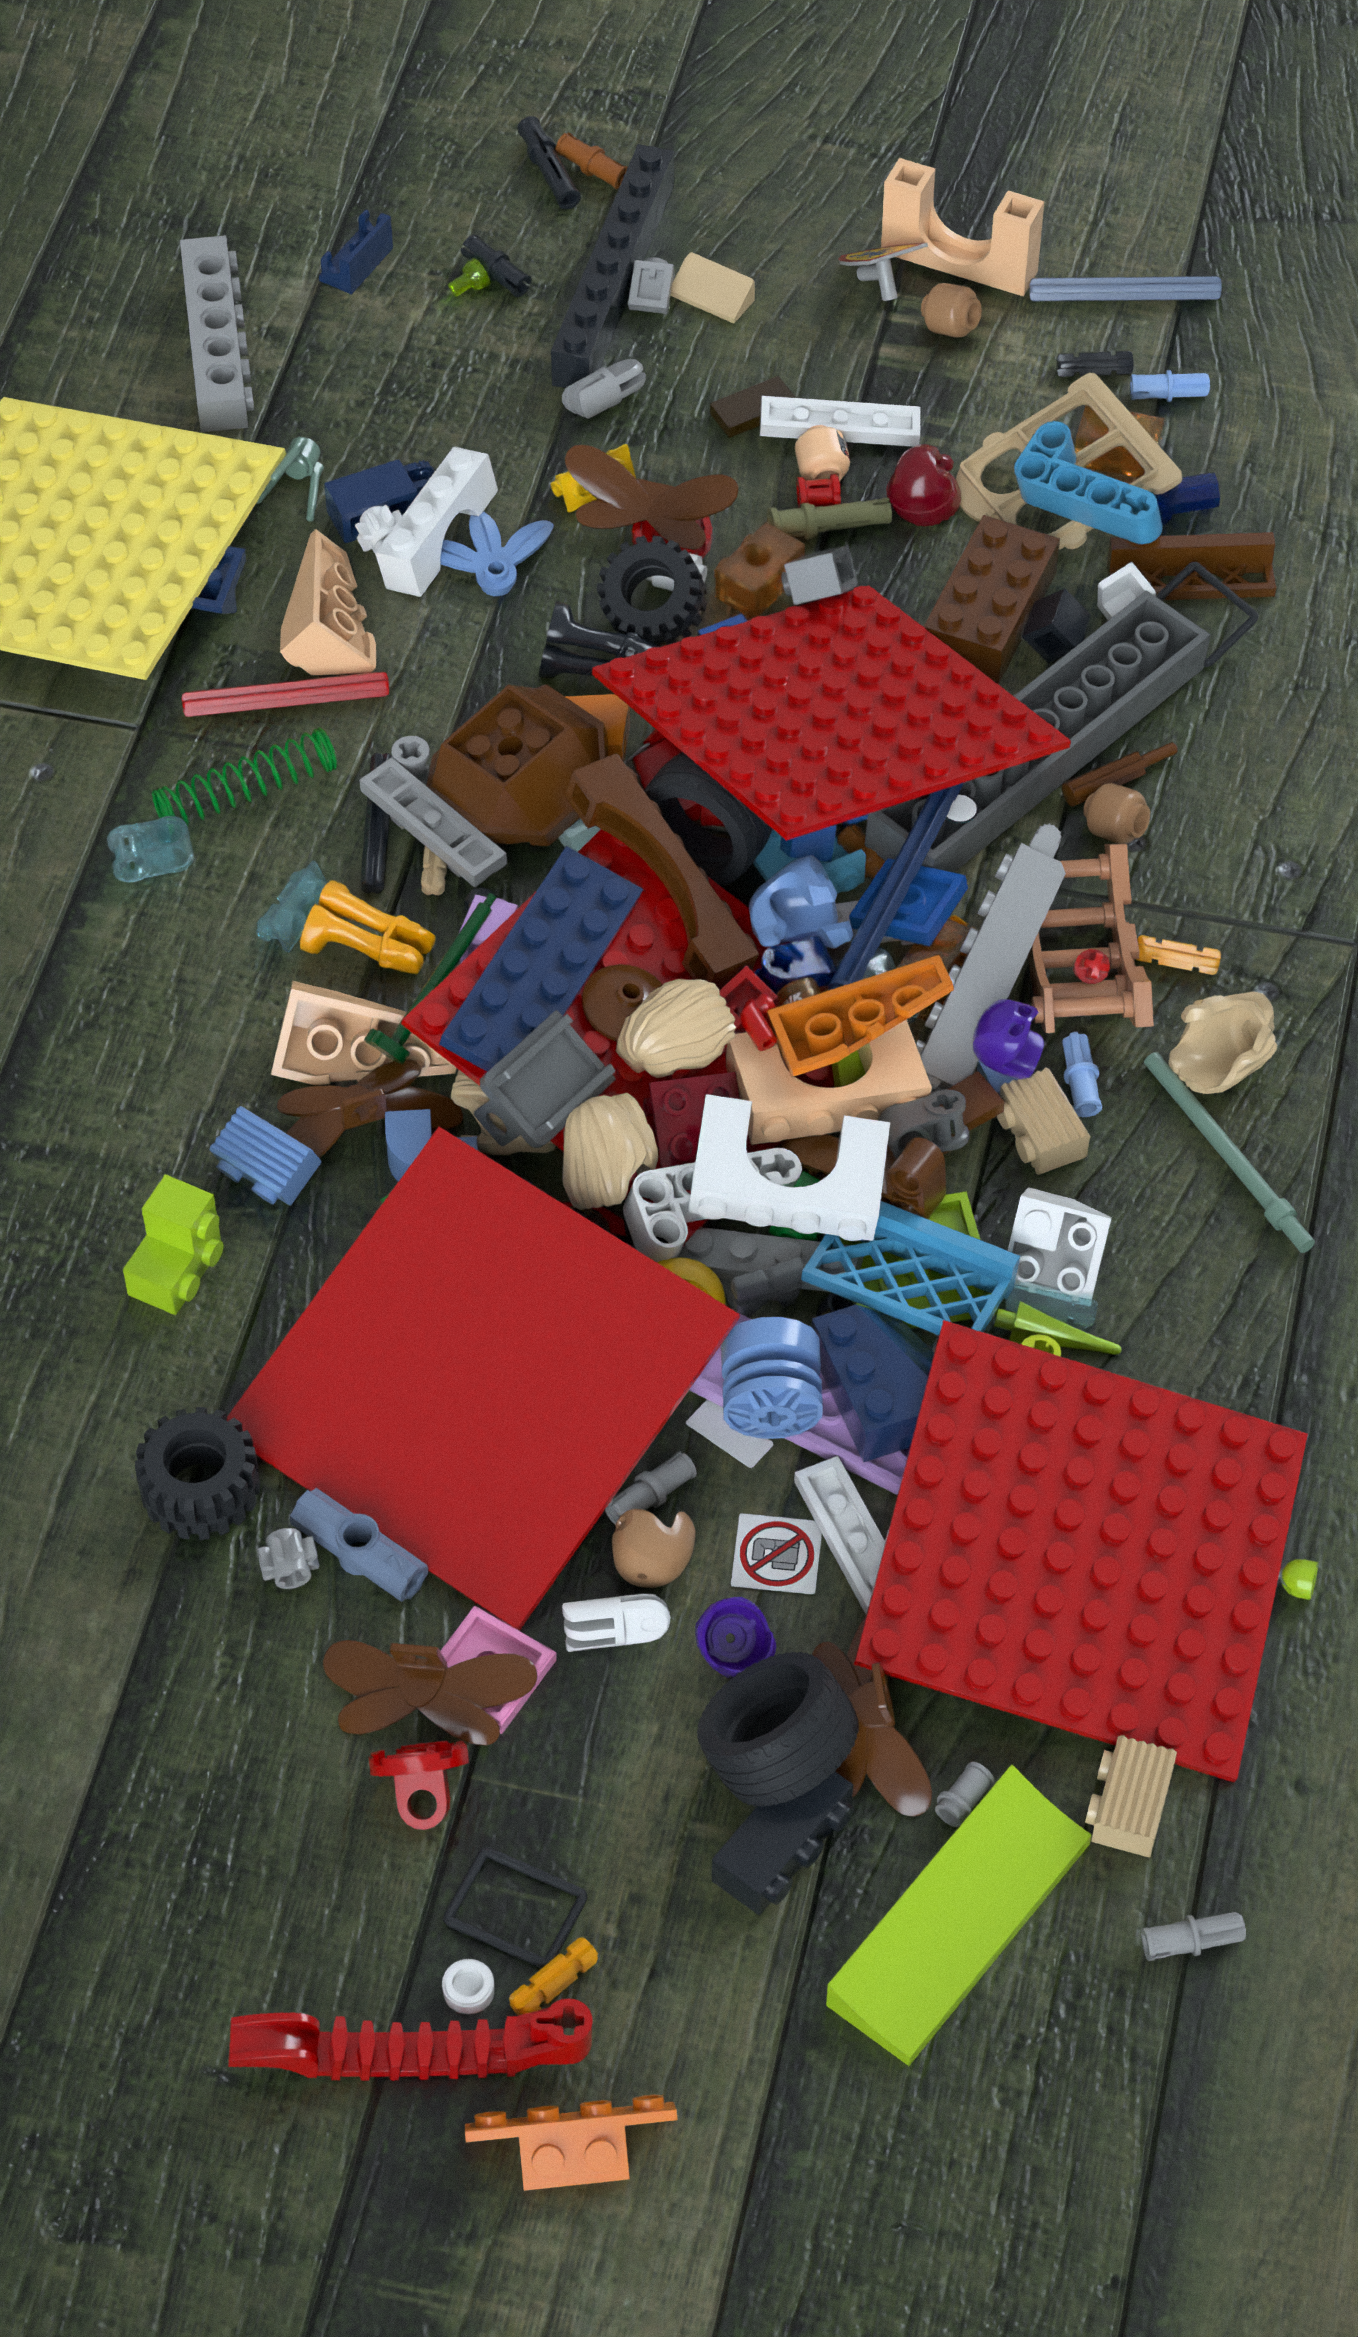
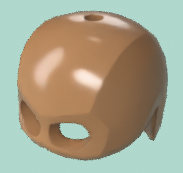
M631 1509L623 1513L617 1520L616 1529L612 1535L614 1564L620 1576L630 1584L644 1588L664 1586L678 1578L688 1565L694 1549L696 1532L691 1518L685 1512H678L670 1528L665 1526L654 1514L643 1509Z

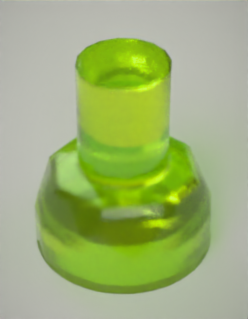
M472 258L462 268L463 274L450 282L448 286L453 295L458 297L471 287L474 290L484 289L491 282L480 262Z

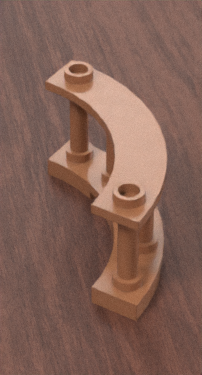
M1104 844L1105 854H1098L1097 859L1060 861L1066 873L1064 878L1099 876L1100 880H1107L1109 902H1103L1102 907L1048 910L1041 928L1103 924L1104 928L1112 929L1113 942L1108 943V947L1041 951L1038 932L1028 953V961L1034 995L1032 997V1006L1036 1007L1039 1012L1033 1019L1034 1024L1040 1023L1045 1033H1055L1054 1018L1122 1013L1123 1018H1129L1135 1027L1154 1026L1151 981L1148 979L1143 966H1135L1134 959H1139L1135 924H1129V922L1125 921L1124 905L1131 904L1132 901L1127 844ZM1088 949H1097L1108 957L1110 969H1117L1118 975H1115L1114 980H1103L1097 984H1087L1085 982L1050 984L1045 969L1073 967L1077 956L1081 952Z

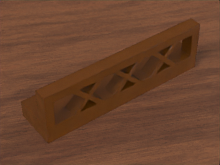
M1274 533L1159 536L1155 541L1147 544H1137L1120 537L1110 538L1108 577L1132 562L1153 587L1157 595L1166 586L1160 579L1164 576H1177L1189 563L1197 562L1211 574L1222 578V583L1240 598L1275 597L1276 583L1272 566L1275 550ZM1194 570L1164 600L1217 599L1227 597L1213 585L1201 579L1202 576ZM1245 573H1263L1264 582L1249 583L1241 577Z

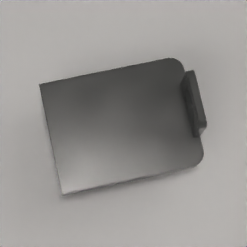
M558 1010L554 1011L481 1077L480 1087L490 1100L474 1111V1116L500 1146L507 1145L520 1135L533 1148L544 1146L565 1127L569 1114L576 1107L592 1097L599 1096L616 1080L612 1075L616 1070L611 1064L605 1066L570 1026L573 1020L568 1014L562 1016ZM489 1113L495 1114L503 1121L507 1132L500 1130L493 1124Z

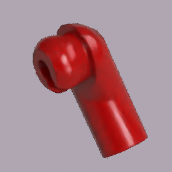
M767 993L760 994L754 1000L752 997L748 999L740 1014V1020L744 1029L759 1051L768 1050L777 1042L775 1033L766 1021V1018H768L767 1011L777 1007Z

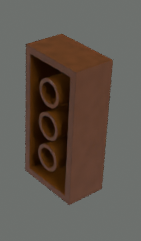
M983 515L924 627L999 684L1023 639L1022 634L1034 602L1044 598L1057 572L1060 538Z

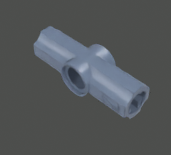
M317 1488L312 1491L307 1490L297 1500L296 1506L290 1515L291 1525L308 1537L312 1536L314 1541L337 1556L341 1567L346 1572L353 1575H364L401 1602L405 1599H411L420 1590L428 1574V1566L379 1532L377 1523L371 1517L365 1514H353ZM356 1542L367 1543L365 1546L362 1547L350 1546Z

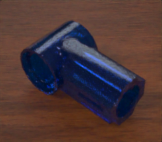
M1215 473L1182 477L1181 483L1169 491L1159 495L1154 494L1157 499L1162 525L1168 523L1173 514L1219 507L1220 504L1219 483Z

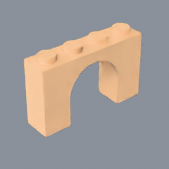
M899 158L884 182L881 248L927 242L928 247L896 256V258L1024 297L1029 288L1030 280L1035 278L1038 273L1044 201L1007 191L993 215L992 238L981 241L967 239L946 227L935 211L933 202L935 168Z
M907 1019L858 1049L857 1051L866 1074L852 1084L836 1088L817 1087L804 1083L796 1077H791L790 1072L783 1063L777 1043L768 1050L759 1051L747 1032L735 1034V1037L727 1043L726 1069L728 1073L736 1072L740 1100L752 1101L748 1126V1136L751 1145L841 1132L844 1115L878 1121L881 1113L894 1104H901L929 1096L932 1086Z

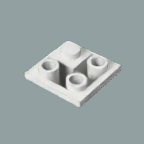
M1027 1188L1020 1197L1008 1247L1009 1252L1020 1256L1014 1288L1090 1307L1112 1217L1074 1199Z

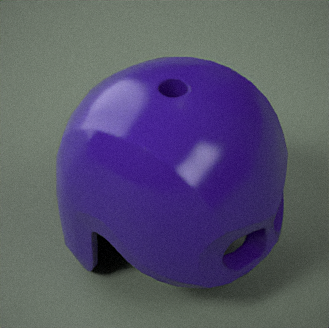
M1000 999L990 1004L979 1017L973 1033V1051L979 1061L991 1070L1005 1076L1020 1080L1031 1078L1044 1047L1043 1037L1030 1030L1031 1021L1039 1013L1037 1008L1007 999Z
M744 1597L727 1598L711 1604L701 1615L695 1626V1638L700 1653L713 1669L727 1678H734L739 1672L741 1673L747 1667L752 1666V1664L775 1655L776 1641L762 1611ZM729 1633L734 1636V1640L731 1643L726 1641V1635Z

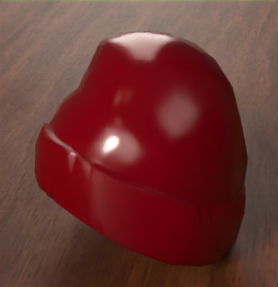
M919 444L904 452L899 458L895 472L891 475L886 487L889 503L901 518L917 526H933L954 516L961 503V490L956 479L950 474L954 463L952 458L947 454H940L937 447L928 444Z

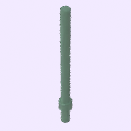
M1153 1052L1147 1056L1144 1064L1265 1209L1264 1216L1275 1230H1282L1300 1253L1309 1251L1314 1246L1315 1240L1296 1219V1210L1285 1198H1279L1192 1092L1179 1079L1177 1074L1172 1071L1158 1052Z

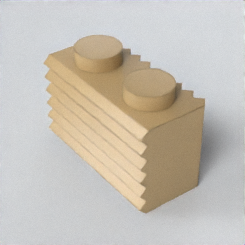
M1045 1068L1041 1072L1036 1071L1031 1078L1023 1080L1013 1079L1010 1083L1005 1082L1001 1086L1000 1097L1005 1101L1004 1112L999 1114L997 1118L1004 1129L1011 1128L1012 1134L1016 1138V1148L1021 1160L1024 1163L1031 1162L1036 1174L1040 1175L1087 1157L1090 1135L1050 1069Z
M1123 1735L1118 1736L1114 1752L1104 1750L1097 1779L1105 1781V1787L1102 1796L1092 1794L1085 1821L1087 1824L1094 1825L1091 1842L1151 1857L1177 1752L1174 1749L1167 1750L1165 1747H1157L1153 1743L1137 1742L1134 1738L1127 1739Z

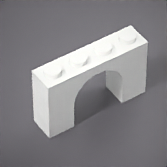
M706 1094L688 1213L700 1214L702 1217L712 1220L726 1218L746 1221L758 1227L772 1225L792 1228L803 1234L818 1232L837 1235L849 1241L862 1239L873 1241L879 1217L890 1122L844 1115L838 1143L836 1165L832 1172L823 1180L810 1186L786 1187L775 1184L760 1175L748 1158L746 1140L752 1101Z

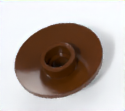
M617 964L604 967L595 972L584 987L582 993L583 1012L595 1030L608 1039L617 1042L625 1018L630 1016L651 992L663 984L651 973L636 966ZM624 994L631 995L635 999L627 998Z

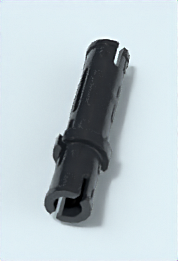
M529 116L522 119L517 129L528 147L527 155L531 162L538 165L557 199L559 207L562 209L575 207L581 200L580 192L576 189L566 168L555 151L556 144L554 140L546 135L537 117Z

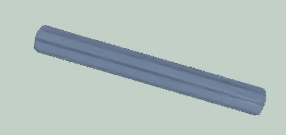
M1218 276L1032 278L1029 284V296L1033 302L1217 300L1220 298L1222 291L1221 279Z

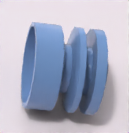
M760 1317L734 1326L721 1344L722 1377L724 1378L723 1419L731 1429L743 1435L761 1439L786 1438L813 1428L823 1415L822 1380L819 1377L821 1367L819 1336L813 1328L798 1320L784 1317Z

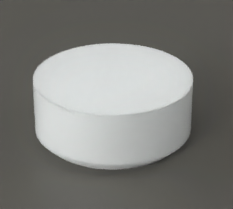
M463 1959L453 1963L443 1976L442 1988L444 1999L451 2009L461 2014H475L484 2010L491 2003L494 1996L492 1972L484 1963L474 1959Z

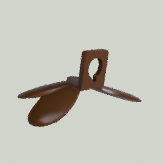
M575 445L568 450L565 457L566 468L570 475L597 499L578 508L576 518L580 524L593 529H614L646 520L668 542L671 539L684 549L695 550L705 543L706 535L695 521L727 509L736 500L739 491L737 481L723 474L698 477L677 486L636 479L617 460L600 449L589 445Z
M406 1059L403 1065L395 1061L382 1065L366 1075L356 1085H351L350 1087L311 1086L296 1089L284 1094L277 1103V1109L280 1113L301 1117L286 1134L312 1149L319 1159L334 1145L344 1130L383 1119L387 1111L430 1109L432 1130H437L438 1127L444 1130L455 1128L463 1119L460 1106L455 1104L452 1099L435 1092L409 1086L421 1072L420 1065L410 1059Z
M864 1618L855 1633L847 1655L831 1642L819 1644L812 1653L831 1671L851 1701L859 1721V1732L854 1742L855 1745L835 1772L853 1784L852 1798L860 1790L867 1774L878 1791L895 1810L906 1816H919L925 1813L931 1805L932 1787L926 1770L917 1754L893 1726L895 1725L888 1684L889 1675L884 1673L880 1663L872 1664V1670L854 1665L865 1622Z
M343 1640L331 1645L327 1649L323 1660V1667L329 1679L347 1692L360 1697L346 1705L338 1716L340 1728L349 1734L362 1735L382 1730L419 1709L436 1726L451 1736L474 1745H490L498 1739L500 1728L496 1720L483 1708L500 1706L516 1701L529 1693L537 1681V1670L533 1662L523 1656L507 1653L481 1656L448 1667L445 1658L437 1647L391 1643L390 1653L393 1656L391 1657L387 1653L365 1643ZM414 1655L423 1656L426 1659L416 1658Z

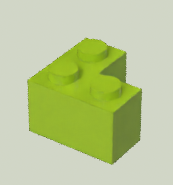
M165 1174L142 1207L146 1236L123 1268L129 1296L177 1315L185 1301L190 1302L195 1297L200 1286L201 1277L209 1266L214 1267L222 1255L224 1245L220 1237L219 1216L216 1212L214 1194Z

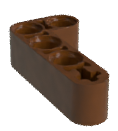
M824 1134L782 1140L777 1148L792 1151L801 1162V1174L805 1171L821 1181L832 1172L836 1165L839 1138ZM918 1137L908 1142L897 1159L886 1156L881 1201L929 1220L946 1195L945 1158L940 1148L933 1142Z

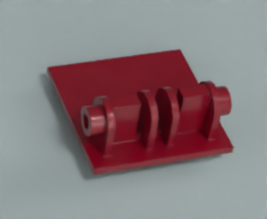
M736 1072L648 1083L650 1098H644L643 1109L646 1116H653L660 1167L666 1168L696 1162L706 1094L740 1099Z

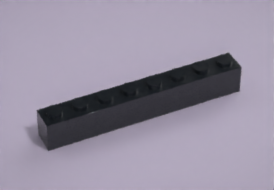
M637 144L551 349L552 386L567 388L601 367L630 295L635 260L644 261L674 188V151Z

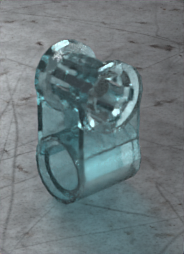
M165 816L153 821L122 825L110 831L107 836L108 847L114 852L115 856L113 873L117 879L123 882H137L148 877L178 873L191 866L194 860L188 826L179 817ZM125 837L129 840V845L126 846L124 842ZM134 861L135 869L132 870L130 862Z

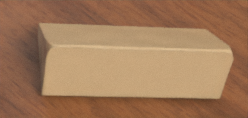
M690 252L684 259L672 283L670 296L731 323H735L755 301V282L748 276Z

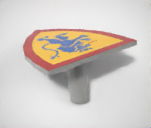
M928 243L903 244L841 255L838 260L841 265H862L857 269L858 279L860 281L879 280L882 301L898 298L890 258L928 247Z

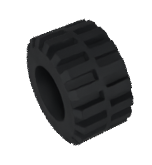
M645 536L637 537V544L631 547L627 541L621 544L622 552L618 556L612 552L607 557L610 567H601L599 576L603 583H597V593L601 598L599 600L600 607L613 629L620 634H627L628 632L638 633L641 638L659 646L663 642H666L667 645L676 643L675 638L680 635L683 638L691 636L692 633L689 627L692 624L696 627L699 626L702 621L699 611H706L707 601L704 598V595L707 594L706 585L691 555L685 549L681 550L679 544L671 539L666 544L661 536H653L652 542H647ZM651 576H666L674 580L672 595L661 607L650 611H642L631 606L633 591L644 579Z
M196 1407L195 1413L187 1414L186 1408L177 1410L176 1417L172 1419L165 1415L157 1420L159 1427L157 1430L149 1427L144 1434L145 1443H139L136 1450L135 1471L143 1507L147 1509L148 1517L153 1523L160 1521L161 1530L168 1534L175 1529L178 1530L179 1538L190 1539L191 1534H199V1539L203 1540L210 1539V1532L218 1531L221 1536L230 1532L229 1524L232 1522L239 1526L246 1520L245 1510L253 1511L256 1505L255 1495L260 1493V1480L252 1437L248 1430L243 1431L240 1421L235 1417L227 1421L226 1412L217 1409L212 1415L207 1413L206 1407ZM196 1464H210L221 1469L212 1478L198 1483L182 1482L175 1478L179 1472Z

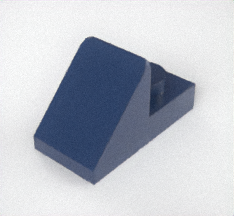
M227 547L224 556L216 569L210 574L206 585L199 596L193 601L191 608L222 614L236 613L235 588L246 562L245 549Z

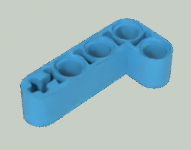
M1051 421L1041 425L1036 430L1014 466L1020 494L1024 502L1137 544L1151 543L1161 535L1163 530L1157 499L1153 493L1075 465L1076 452L1070 429L1066 424L1059 421Z

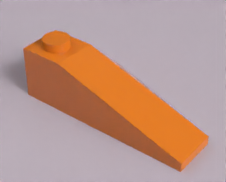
M936 955L768 1010L767 1013L771 1029L777 1037L776 1043L783 1063L790 1072L791 1077L839 1062L954 990V986L940 955Z

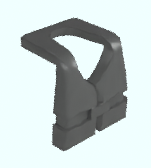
M796 1257L772 1265L767 1270L759 1269L735 1277L732 1280L722 1279L720 1281L730 1308L741 1315L751 1318L758 1309L768 1303V1300L778 1301L783 1307L794 1305L803 1284L801 1277L805 1266L802 1259Z

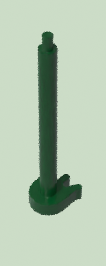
M489 893L483 903L479 902L405 1016L454 970L492 912L490 907L497 898L495 895ZM400 1022L391 1037H388L380 1030L372 1028L364 1041L390 1059L403 1065L410 1054L403 1046L412 1032L401 1025Z

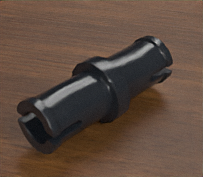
M476 234L469 236L464 241L463 245L469 248L470 251L463 247L461 248V254L480 267L487 279L490 281L496 280L515 297H521L529 290L530 287L524 284L523 281L531 284L532 278L512 264L510 257L506 253L494 250Z

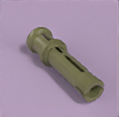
M888 497L824 507H814L813 504L802 503L800 508L779 511L775 507L767 509V528L772 544H779L781 539L804 536L806 540L816 537L819 532L874 524H889L892 521V509Z

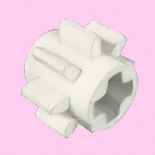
M387 505L374 506L367 509L361 515L360 523H357L355 527L359 532L356 538L364 552L370 549L374 553L377 551L402 517L399 510L391 513Z

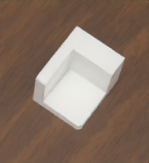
M1131 562L1098 584L1097 607L1109 621L1146 590L1155 597L1156 592Z

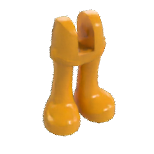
M331 880L322 889L319 905L314 904L308 915L301 935L300 949L310 954H318L328 942H337L364 953L378 961L379 965L383 968L418 974L424 964V958L421 954H427L433 949L436 937L420 924L409 920L403 915L395 917L372 907L350 894L344 884ZM341 918H347L382 933L383 936L372 934Z

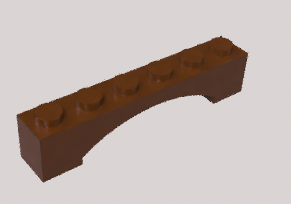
M617 753L574 770L565 797L587 829L596 826L630 847L652 868L672 896L687 934L688 948L682 965L693 980L701 979L715 983L716 987L720 990L744 967L748 966L753 970L759 956L753 939L748 934H744L733 918L729 905L724 900H720L709 884L705 871L701 867L696 866L685 850L681 837L672 832L663 819L657 803L650 800L641 788L635 772L624 764Z

